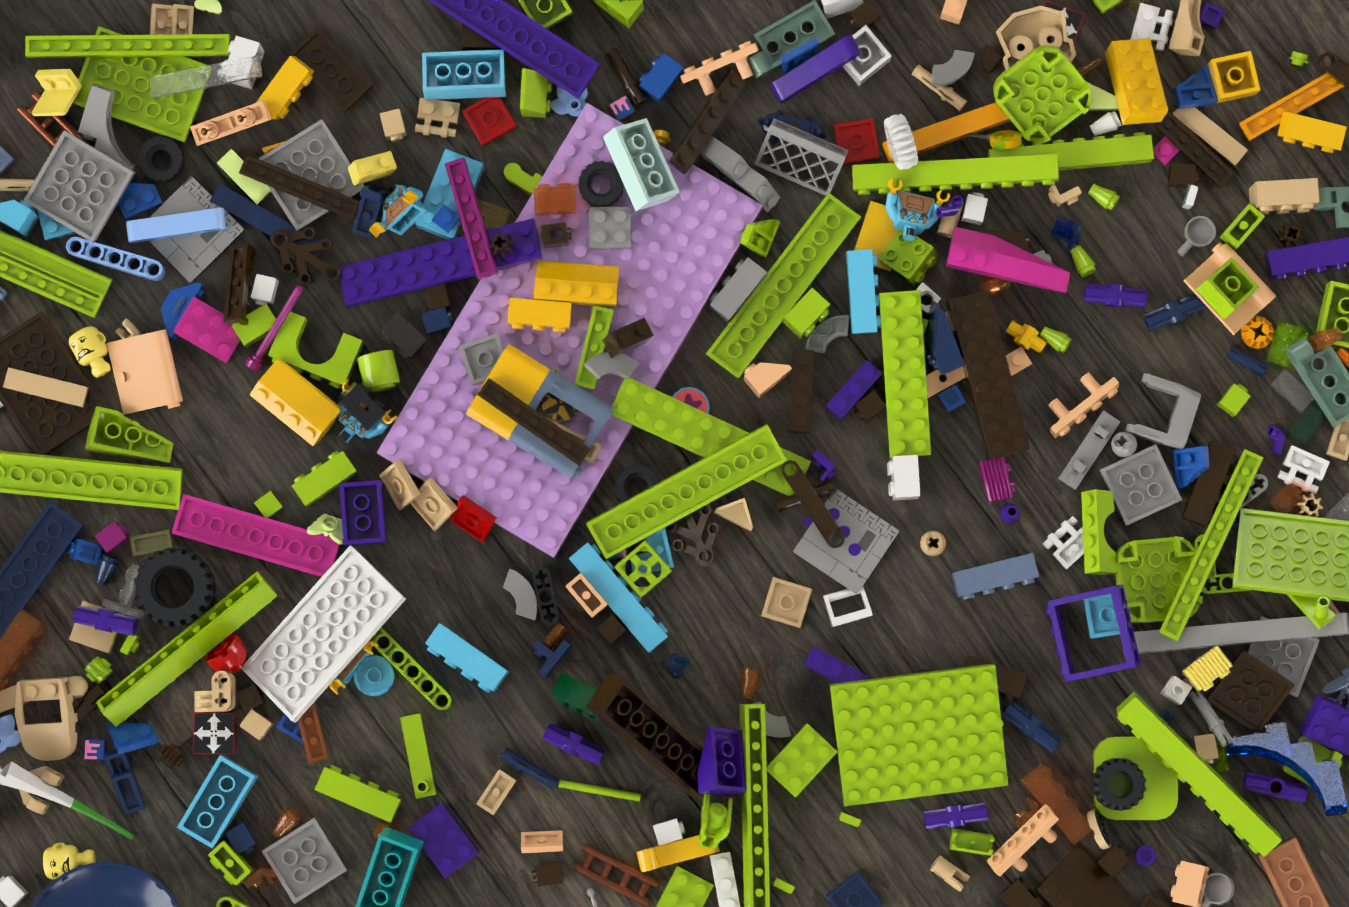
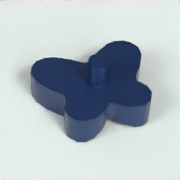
M675 652L670 656L671 660L665 666L671 670L675 678L679 679L683 675V668L690 664V660L687 657H680Z

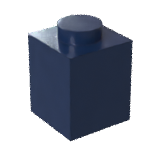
M445 307L421 314L428 336L452 328L450 323H454L451 311L447 312Z
M242 822L225 833L237 854L243 853L247 855L255 850L254 845L258 842L246 822Z

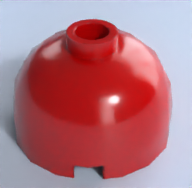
M236 634L229 635L224 639L222 645L219 647L215 646L207 654L205 660L216 672L237 673L244 667L243 662L247 655L246 646Z

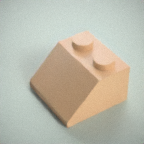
M760 362L758 365H755L753 363L745 370L744 381L760 399L789 375L792 368L790 365Z

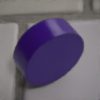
M1141 845L1135 850L1134 857L1138 864L1149 866L1154 863L1156 852L1151 846Z

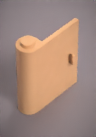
M1220 242L1212 249L1214 254L1191 273L1184 282L1234 335L1270 303L1276 295L1227 242L1225 244ZM1232 257L1259 288L1230 315L1223 319L1200 295L1196 288Z
M166 329L107 343L123 415L167 405L168 409L180 406L179 402H182L183 398Z

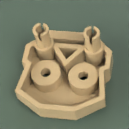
M1044 6L1015 12L996 31V35L1005 53L1003 57L1005 70L1041 45L1058 47L1071 62L1076 56L1073 41L1067 37L1065 12ZM1047 37H1054V42L1048 43ZM1019 44L1025 46L1023 51H1018L1017 46Z

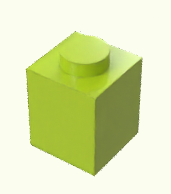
M1234 383L1216 405L1231 417H1234L1250 398V395L1244 386Z

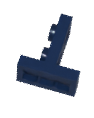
M372 183L367 184L361 189L360 196L362 198L352 228L353 233L372 238L373 234L369 229L377 222L383 199L387 197L389 189Z

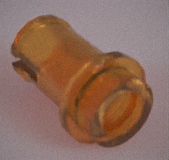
M557 622L548 635H544L542 642L551 649L554 646L556 647V643L567 629Z

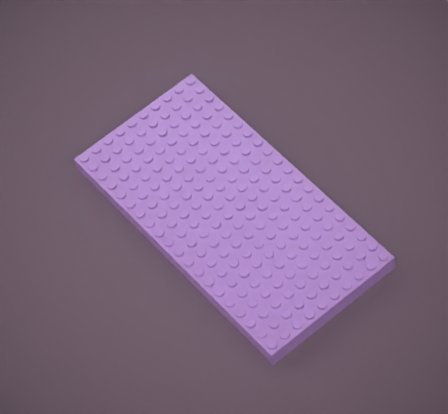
M586 103L516 222L532 218L535 219L543 259L498 270L499 274L479 281L377 451V454L392 463L401 459L407 471L424 482L432 477L446 495L454 500L459 501L462 495L466 496L497 517L495 524L554 559L634 425L610 415L595 442L602 446L593 464L584 460L581 464L584 468L578 477L574 476L571 479L466 415L468 408L484 382L472 386L459 346L498 333L503 350L510 344L549 369L558 368L559 375L575 384L593 306L572 305L570 330H565V333L553 332L552 328H545V331L532 330V327L524 326V329H513L512 325H508L507 322L509 298L534 300L537 261L618 266L620 269L617 308L604 307L614 310L608 335L637 320L646 319L654 336L646 343L622 354L628 355L639 363L629 378L656 389L740 248L742 233L747 224L756 221L763 207L762 204L693 164L686 174H682L668 162L673 153L659 145L680 193L668 202L635 211L624 186L623 194L619 200L614 202L612 206L606 207H630L631 249H590L589 207H594V205L588 204L582 198L578 184L579 176H581L582 170L588 164H592L595 161L610 162L615 166L603 136L614 127L624 124ZM599 174L592 179L591 187L597 194H605L611 188V180L608 176ZM566 222L567 228L571 227L572 240H568L569 246L544 249L541 225ZM556 230L552 233L551 237L554 240H559L562 238L563 233ZM615 374L603 375L597 379L595 390L582 389L612 406L623 378ZM542 400L538 405L536 411L542 414L543 416L553 420L552 415L547 416L544 412L545 410H543L542 403H544L545 401ZM575 411L576 415L569 420L564 421L561 418L560 421H555L585 437L588 436L595 424L592 418L580 411Z

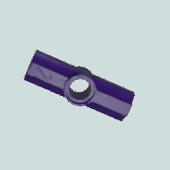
M1085 284L1083 302L1101 303L1109 307L1130 306L1145 308L1147 290L1125 288L1124 285L1108 284L1107 286Z
M77 605L73 615V623L95 627L94 629L113 633L114 631L134 636L138 629V618L119 615L117 612L109 610H96Z
M549 723L542 738L571 755L580 756L599 765L605 752V748L587 741V738L572 731L568 732Z
M1245 772L1242 783L1243 790L1302 803L1305 802L1308 793V785L1251 772ZM1275 781L1279 784V791L1277 793H1273L1270 789L1271 784Z
M985 803L964 806L959 804L946 806L943 809L923 811L926 829L944 826L957 827L966 825V823L988 820Z

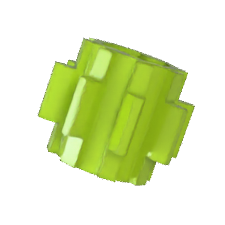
M98 656L84 669L87 672L86 676L92 682L96 681L98 684L103 682L112 672L109 668L111 664L105 658L100 659Z

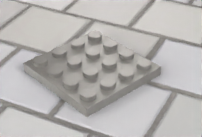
M322 119L258 158L351 198L360 193L364 187L363 183L356 186L353 185L348 171L350 162ZM268 186L296 231L329 212Z
M64 130L23 201L94 243L135 172Z

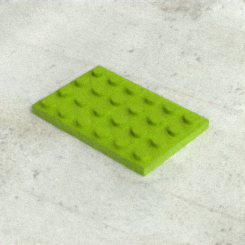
M98 26L95 35L122 34ZM184 56L86 57L78 78L82 87L73 104L85 108L92 85H99L114 90L116 94L112 105V118L185 143L213 67Z
M1241 508L1232 587L1314 598L1326 596L1330 600L1349 602V521Z

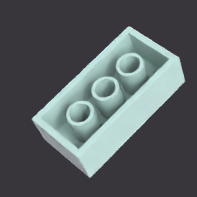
M647 118L614 127L603 136L635 211L668 202L680 193Z

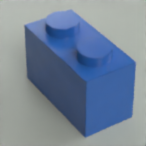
M665 53L661 57L657 56L651 64L653 67L649 73L645 72L639 80L641 83L640 89L658 103L662 101L684 72V67Z

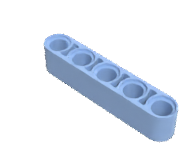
M224 208L126 222L129 243L227 229Z
M72 237L66 243L67 251L76 258L153 281H159L165 276L164 266L156 260L96 242L92 243L79 237ZM81 243L80 251L73 252L74 244ZM97 248L100 249V256L97 258H93V250ZM119 254L120 261L116 264H112L111 258L114 255ZM134 260H139L140 266L135 270L131 269V263ZM153 266H159V272L156 275L150 274Z

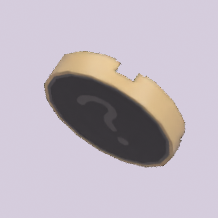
M1092 809L1087 813L1089 826L1095 833L1094 838L1098 846L1103 850L1111 847V841L1107 828L1097 809Z

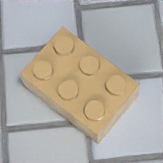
M1318 178L1257 181L1249 188L1250 204L1263 215H1268L1272 211H1277V214H1288L1290 210H1297V213L1310 212V209H1313L1319 203Z

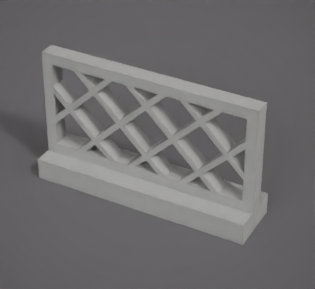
M774 118L754 165L826 196L831 192L849 150ZM770 136L778 137L781 145L772 148L769 142ZM792 144L798 146L800 153L791 156L787 146ZM784 148L787 157L777 160L774 151ZM811 152L817 154L819 161L809 164L805 154ZM771 153L774 162L766 164L760 160L762 155ZM802 156L806 165L796 169L792 159ZM831 160L838 163L835 170L828 172L824 162ZM789 161L793 170L785 172L779 164ZM821 164L824 174L815 177L811 167ZM808 169L811 178L803 180L798 172ZM827 177L829 182L827 190L818 185V179Z

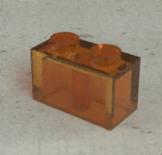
M571 183L558 184L559 187H550V184L538 185V188H534L535 215L577 214L575 186H571Z

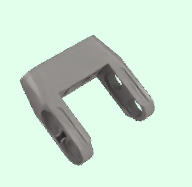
M1143 374L1141 382L1146 384L1147 387L1176 396L1177 399L1166 433L1140 424H1127L1125 432L1160 445L1184 449L1200 402L1201 393L1154 375Z

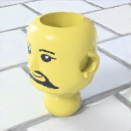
M89 326L71 335L69 345L76 360L83 366L90 365L93 376L99 378L111 370L109 363L103 359L108 353V348L105 343L106 338L104 334L99 332L97 328Z
M56 843L52 847H48L43 854L45 875L52 880L77 867L96 863L93 850L88 849L79 853L75 846L65 845L64 843Z

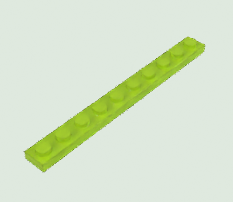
M230 35L26 36L25 56L27 58L230 56V52H228Z
M1244 449L1161 626L1159 634L1178 642L1264 457Z

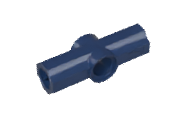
M1194 294L1182 300L1177 299L1163 305L1162 308L1143 315L1144 323L1149 332L1165 325L1180 322L1189 315L1203 311L1207 306Z
M1013 701L1008 704L1001 714L1010 723L1018 727L1022 734L1031 740H1035L1051 753L1062 739L1046 727L1045 723L1032 713L1029 714Z

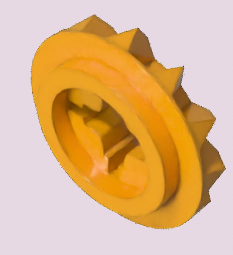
M1254 316L1241 328L1242 339L1251 348H1264L1273 340L1274 330L1272 323L1265 317ZM1261 326L1263 336L1259 335L1255 338V332L1252 329H1257Z

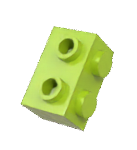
M227 840L222 841L208 854L211 858L209 860L216 869L220 868L225 873L224 878L231 885L233 883L235 886L239 885L254 871L245 859L236 853L233 846Z

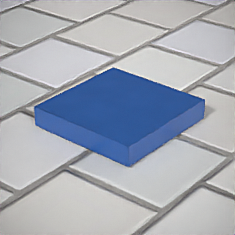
M816 37L780 56L784 75L820 53L819 42Z

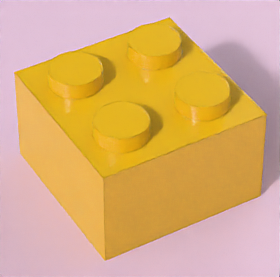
M1251 51L1211 59L1207 64L1218 98L1217 103L1254 96L1260 91Z

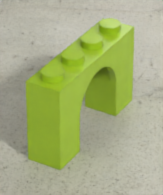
M290 312L278 331L268 356L272 358L271 362L274 363L280 358L296 372L302 374L305 371L310 373V378L320 382L321 379L329 381L328 385L340 389L343 383L351 377L357 358L364 345L363 340L343 333L337 350L330 360L322 364L308 363L302 359L299 352V341L308 320L303 316Z

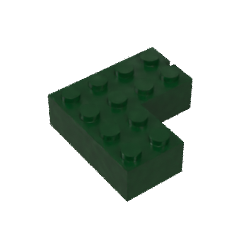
M560 673L551 693V696L558 699L556 703L567 708L570 704L569 709L606 725L586 708V705L598 689Z

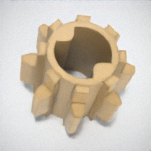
M1311 493L1309 497L1302 495V502L1296 503L1301 509L1298 514L1304 513L1305 516L1313 515L1318 517V510L1323 509L1319 504L1321 498L1315 499L1314 493ZM1307 501H1311L1310 504L1314 506L1313 511H1309V507L1306 506Z

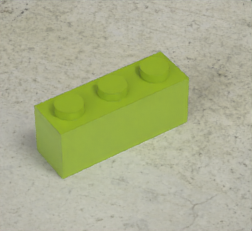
M339 451L332 453L328 457L329 460L327 462L316 464L311 468V473L306 476L302 474L294 480L295 484L292 487L306 507L311 506L339 486V483L346 482L358 473L345 452L339 453Z

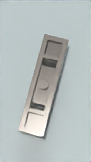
M1103 410L1058 479L1076 490L1121 421ZM1094 433H1097V434L1101 435V436L1103 437V439H1101L1100 437H1098V436L1095 435Z

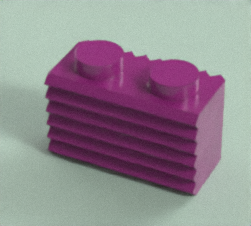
M1004 457L979 462L978 465L987 502L992 503L1012 498L1016 489L1014 481L1009 480L1008 473L1011 472L1009 461H1005Z

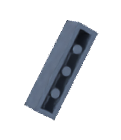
M1033 553L952 573L957 598L963 597V600L974 598V593L983 592V595L994 593V588L1003 587V590L1015 587L1014 583L1023 582V585L1035 583L1034 578L1039 577Z

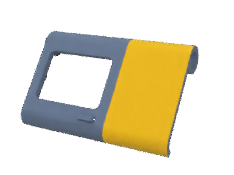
M510 344L507 345L485 380L486 382L488 378L492 379L535 410L545 394L551 393L592 418L595 424L583 442L589 448H591L615 409ZM476 395L466 412V415L571 479L574 476L578 477L584 468L581 465L575 464L478 395Z

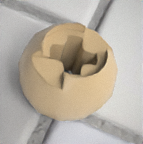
M928 531L921 537L920 547L926 555L938 556L945 550L946 539L938 531ZM930 538H931L932 540H935V539L938 540V542H937V544H936V545H937V548H935V547H931V548H930V547L928 546V544L930 543V541H929Z
M82 676L68 677V681L65 682L67 693H72L73 699L82 698L88 691L87 680Z

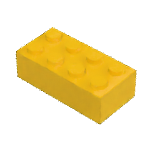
M1150 38L1112 41L1105 52L1122 125L1161 122L1168 112V106Z

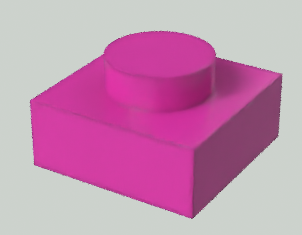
M1166 136L1153 148L1154 156L1164 166L1180 151Z

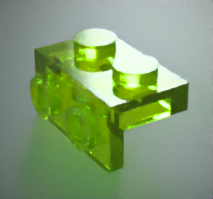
M1278 322L1267 361L1296 370L1288 358L1285 348L1301 338L1308 340L1307 331L1299 326Z

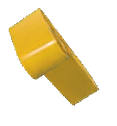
M699 835L660 846L636 851L641 872H646L662 866L719 852V846L713 849L701 847L698 844Z

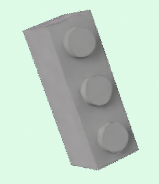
M749 257L745 261L740 260L734 268L737 270L732 277L729 275L722 283L724 288L720 293L716 291L709 300L712 302L710 308L727 322H730L767 274L763 268Z

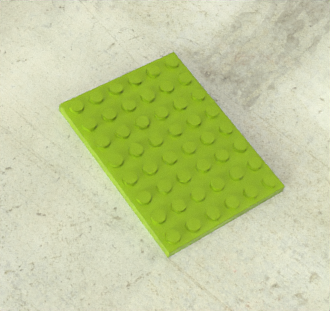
M994 663L830 684L844 807L1009 786L996 667Z

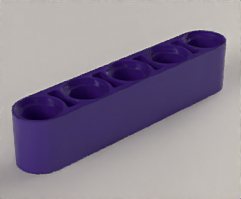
M846 36L771 83L770 87L778 102L783 103L855 59L862 52L853 36Z

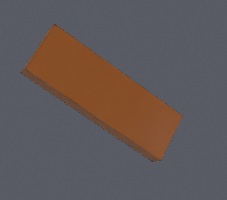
M314 702L298 720L308 763L329 758Z

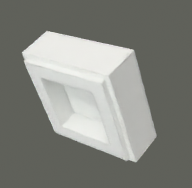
M1190 185L1188 187L1182 208L1190 209L1194 205L1198 191L1197 186Z

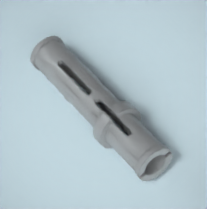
M1195 690L1196 694L1192 691L1189 697L1208 723L1209 730L1214 732L1222 747L1227 746L1226 742L1230 744L1234 739L1224 727V721L1218 718L1201 690Z

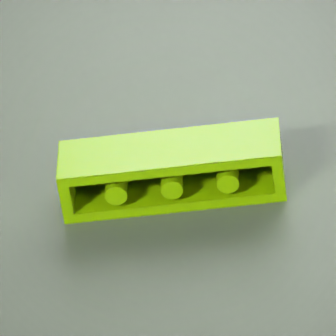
M331 765L330 768L324 767L315 787L316 791L385 821L393 822L402 799L398 798L399 793L389 789L387 792L379 789L380 785L371 781L368 784L360 781L361 777L352 773L347 776L341 773V768Z

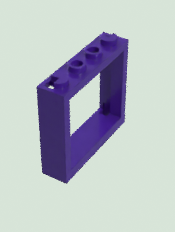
M1123 584L1047 601L1048 606L1046 610L1052 620L1051 632L1053 637L1056 638V654L1061 660L1062 666L1060 671L1062 677L1065 678V682L1142 666ZM1111 593L1126 663L1074 674L1059 605Z

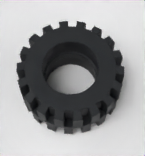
M1113 758L1104 761L1096 768V772L1092 776L1093 782H1091V786L1093 787V795L1106 808L1117 811L1129 810L1133 806L1138 805L1140 799L1144 797L1143 793L1146 791L1144 772L1138 768L1136 763L1128 759ZM1115 772L1125 773L1130 780L1129 791L1121 797L1113 796L1107 787L1108 778Z

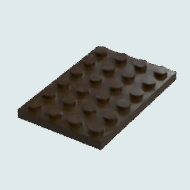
M43 311L0 338V398L36 454L46 455L88 428L96 406L106 408ZM8 368L88 387L84 408L3 388Z

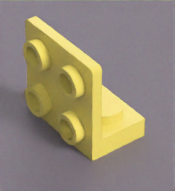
M71 69L38 70L35 77L45 91L32 111L33 116L65 115L77 97L82 85Z

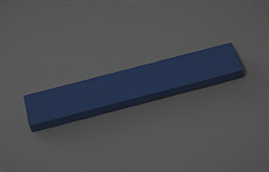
M222 184L218 185L210 199L212 203L224 208L227 212L269 236L278 229H285L289 233L297 232L292 224ZM280 235L278 237V241L283 243L285 241V237ZM314 237L312 239L301 238L293 242L301 246L319 242L320 240ZM323 249L312 251L310 253L316 257H319Z

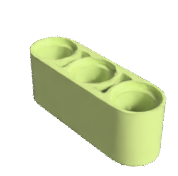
M230 149L217 164L258 204L271 190L267 185L239 174L244 161Z

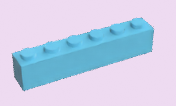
M587 542L569 558L570 561L647 652L650 653L668 638L666 635L668 630L661 622L657 624L652 619L655 615L648 607L643 608L640 605L641 598L635 591L629 592L626 588L628 583L621 575L617 577L612 572L615 568L608 559L605 561L601 559L599 555L602 552L595 544L590 546Z

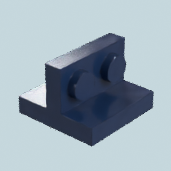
M537 640L533 645L536 649L534 653L542 660L548 658L538 673L547 678L572 646L564 640L555 652H552Z

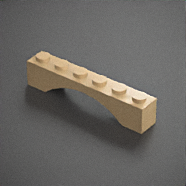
M1201 0L1180 1L1169 49L1179 55L1200 56L1205 38L1200 23Z

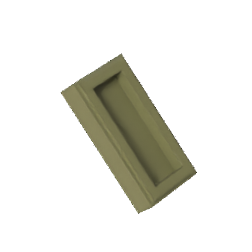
M171 529L129 537L133 557L153 554L166 548L174 549Z

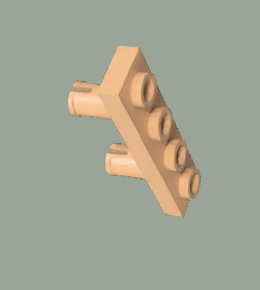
M750 41L739 45L740 49L732 52V49L720 53L721 58L714 60L711 57L702 61L703 66L695 68L693 65L684 69V74L680 76L683 84L696 78V80H699L705 96L714 93L716 89L709 74H711V71L732 62L736 64L742 80L752 76L753 73L746 58L748 55L759 50L756 42L751 44Z
M263 100L196 124L190 128L196 145L199 146L272 119L266 102Z
M1088 372L1080 379L1091 393L1087 399L1072 411H1068L1058 398L1048 405L1059 418V421L1050 428V433L1055 439L1059 435L1061 437L1066 435L1071 430L1070 426L1075 422L1077 424L1081 423L1087 417L1085 414L1090 410H1097L1103 404L1102 401L1108 397L1110 399L1118 392L1119 382L1115 377L1100 386Z
M1045 804L987 860L998 876H1001L1011 866L1020 872L1024 871L1028 863L1021 856L1039 838L1042 837L1049 843H1053L1057 839V834L1051 827L1059 818L1051 807Z

